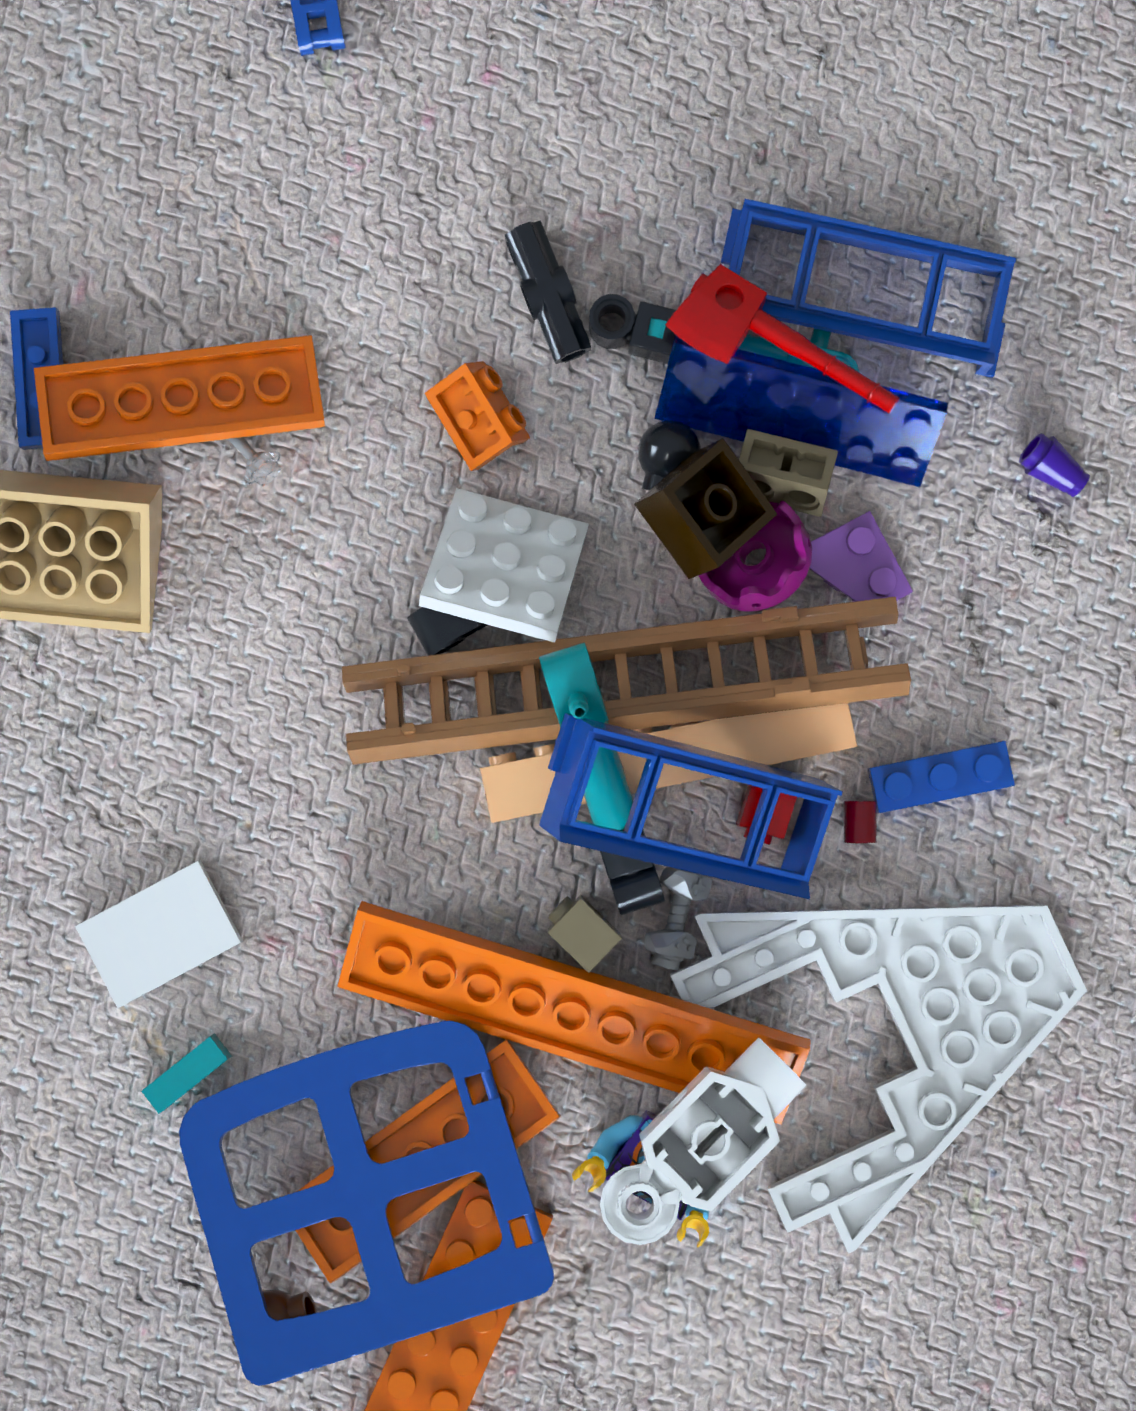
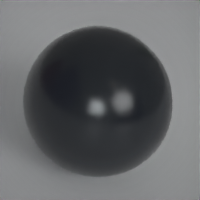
M667 420L658 422L646 430L638 445V460L642 470L645 472L642 489L651 490L691 454L701 449L700 441L690 427L678 421Z

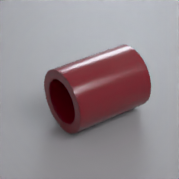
M844 801V843H877L876 801Z

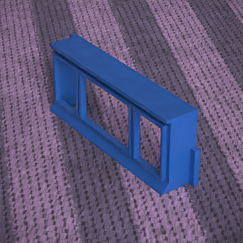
M749 199L744 200L742 210L732 209L721 263L729 265V269L739 276L751 224L805 236L791 300L767 295L762 308L766 313L782 322L977 364L975 374L994 377L1006 324L1002 322L1016 258ZM819 239L931 263L917 328L805 303ZM946 267L995 277L982 342L932 331Z
M565 713L548 765V769L556 773L539 826L563 843L810 900L809 880L837 796H842L843 791L819 778L588 718L576 719L572 714ZM599 747L647 759L624 831L576 820ZM664 763L763 788L740 859L641 835ZM784 793L803 798V802L782 866L777 868L757 863L779 794Z

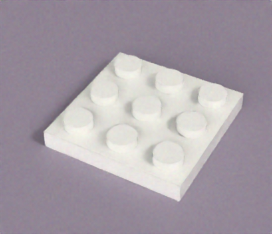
M456 488L420 593L419 606L555 643L589 524Z

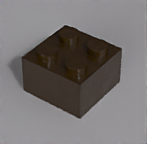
M724 438L691 454L634 503L688 579L720 567L777 515Z

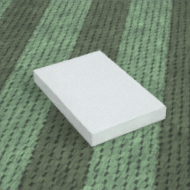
M201 860L75 926L117 1008L128 1004L243 942Z

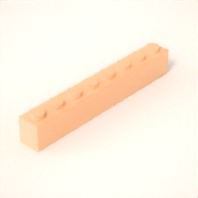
M848 703L714 719L699 723L670 725V729L656 732L652 731V727L634 729V731L765 765H773L857 747ZM555 743L533 748L535 757L517 760L515 752L488 758L490 766L480 768L491 823L543 813L556 773L548 769ZM618 751L630 792L634 794L637 791L647 759ZM664 763L656 789L716 776ZM584 796L581 804H586Z

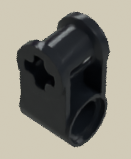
M425 607L418 609L407 617L428 656L443 654L463 642L468 636L488 626V624Z

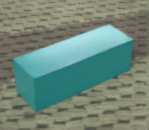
M214 1033L141 1092L158 1114H160L231 1058L232 1055Z

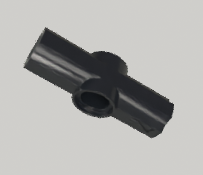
M541 220L527 222L515 227L512 231L505 234V240L513 263L522 280L519 284L533 320H538L555 364L577 359L591 351V345L583 327V322L574 305L577 302L568 275L563 265H558Z

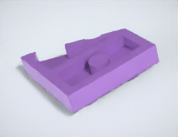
M870 511L811 541L812 561L809 569L824 579L823 581L833 589L851 598L852 602L896 597L897 601L913 592Z

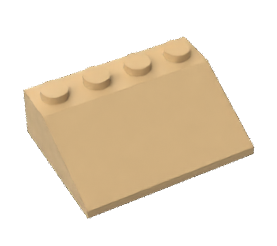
M0 470V619L150 633L153 623L162 533V485Z

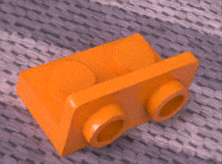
M483 361L464 363L424 393L471 471L479 470L513 445L523 444L530 439L525 429L526 421L523 414L516 406L509 403L501 389L503 384L498 373Z

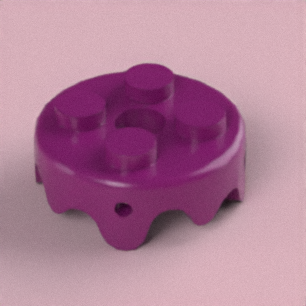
M781 500L780 503L769 502L777 515L720 567L699 575L703 585L719 603L731 609L744 612L762 611L788 599L806 578L812 561L810 535L799 516L785 501ZM756 549L766 550V555L759 564L753 566L745 565V560L750 552Z

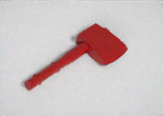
M722 264L709 276L704 273L700 275L691 289V294L665 324L675 335L696 350L726 364L730 362L751 330L788 354L807 362L823 372V376L831 377L866 399L867 403L871 402L888 414L893 411L900 399L880 386V383L877 384L838 360L836 355L832 356L820 349L802 334L763 311L762 308L765 304L767 292Z

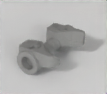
M666 867L660 876L659 882L674 892L672 906L669 911L670 915H668L665 929L645 934L644 946L646 950L652 951V955H654L653 965L678 971L680 962H683L684 959H693L697 939L684 931L687 913L690 908L689 905L691 900L701 901L708 899L712 878Z

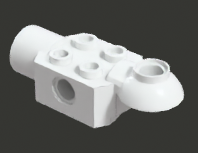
M759 1037L725 1072L706 1066L639 1134L645 1160L641 1164L622 1168L610 1177L603 1188L600 1208L603 1221L610 1232L627 1243L637 1245L652 1243L670 1231L677 1220L679 1202L681 1200L691 1207L712 1211L780 1142L774 1119L807 1085ZM637 1191L646 1192L652 1197L650 1208L641 1214L632 1213L626 1207L628 1197Z

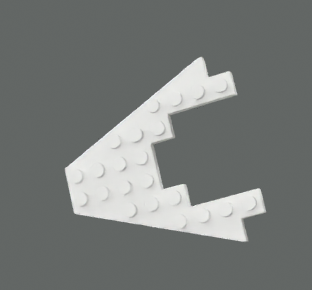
M1046 905L698 913L694 915V918L711 956L670 974L681 1000L710 1009L816 961L836 1003L876 984L878 985L915 1067L873 1086L892 1129L767 1186L787 1233L830 1214L848 1254L855 1251L1087 992L1054 918Z

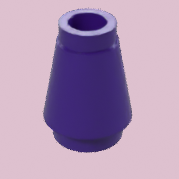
M1043 433L1038 434L1027 445L1019 458V463L1025 467V474L1067 493L1071 497L1079 494L1090 478V475L1084 471L1054 436L1048 438Z

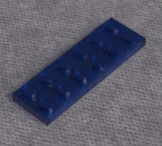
M675 335L654 419L678 421L692 429L744 442L747 429L837 450L835 466L920 487L946 418L948 403L882 386L900 398L893 411L888 414L871 402L867 403L866 399L831 377L823 376V372L818 369L738 349L730 362L726 364L696 350Z

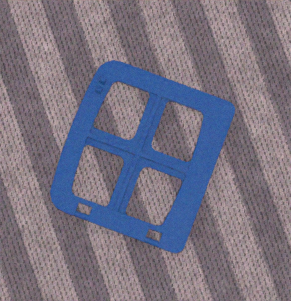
M442 1021L400 1030L319 1053L276 1068L196 1102L183 1117L179 1130L181 1151L242 1371L246 1379L252 1384L258 1386L268 1385L544 1294L553 1284L554 1269L539 1226L485 1046L479 1035L465 1024L454 1021ZM436 1063L447 1064L453 1072L469 1125L468 1134L463 1138L390 1162L377 1163L372 1160L368 1154L351 1096L352 1085L359 1081L408 1068ZM481 1074L488 1101L473 1105L465 1078ZM307 1098L314 1100L333 1160V1176L325 1183L249 1208L240 1207L222 1149V1140L225 1134L253 1119ZM472 1172L481 1173L485 1178L501 1230L502 1241L500 1246L467 1264L418 1283H409L404 1276L388 1222L387 1205L396 1197ZM524 1216L532 1243L517 1248L509 1220ZM334 1217L345 1218L350 1222L370 1288L369 1297L363 1301L314 1314L281 1320L273 1319L267 1311L251 1252L254 1244Z

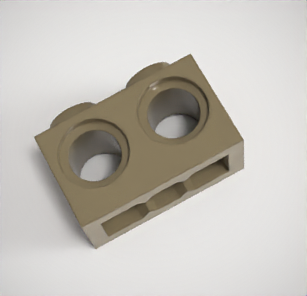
M747 429L739 461L766 499L774 503H780L782 500L794 511L818 517L822 516L838 451Z
M582 895L575 901L568 896L565 897L548 915V919L553 923L548 928V934L588 973L622 939L620 932Z

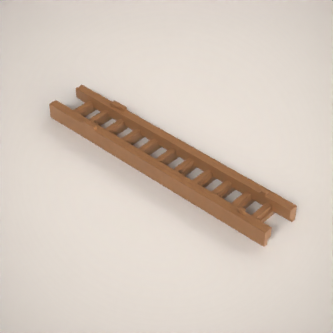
M896 597L797 609V606L762 610L761 614L556 639L555 643L540 641L342 666V680L347 693L383 689L386 729L346 734L347 752L352 764L355 765L557 739L560 725L555 709H543L539 656L584 642L591 662L615 659L620 699L604 701L609 724L630 730L909 695L911 684L908 663L868 668L864 637L859 636L858 628L897 624L898 607ZM844 630L851 670L818 674L812 634ZM798 636L805 676L772 680L765 640ZM752 642L758 682L725 686L719 646ZM707 648L712 688L678 692L673 652ZM661 653L666 694L632 698L627 658ZM520 671L524 711L497 715L494 674ZM474 677L478 717L451 720L448 680ZM429 683L432 723L419 725L405 723L403 686Z

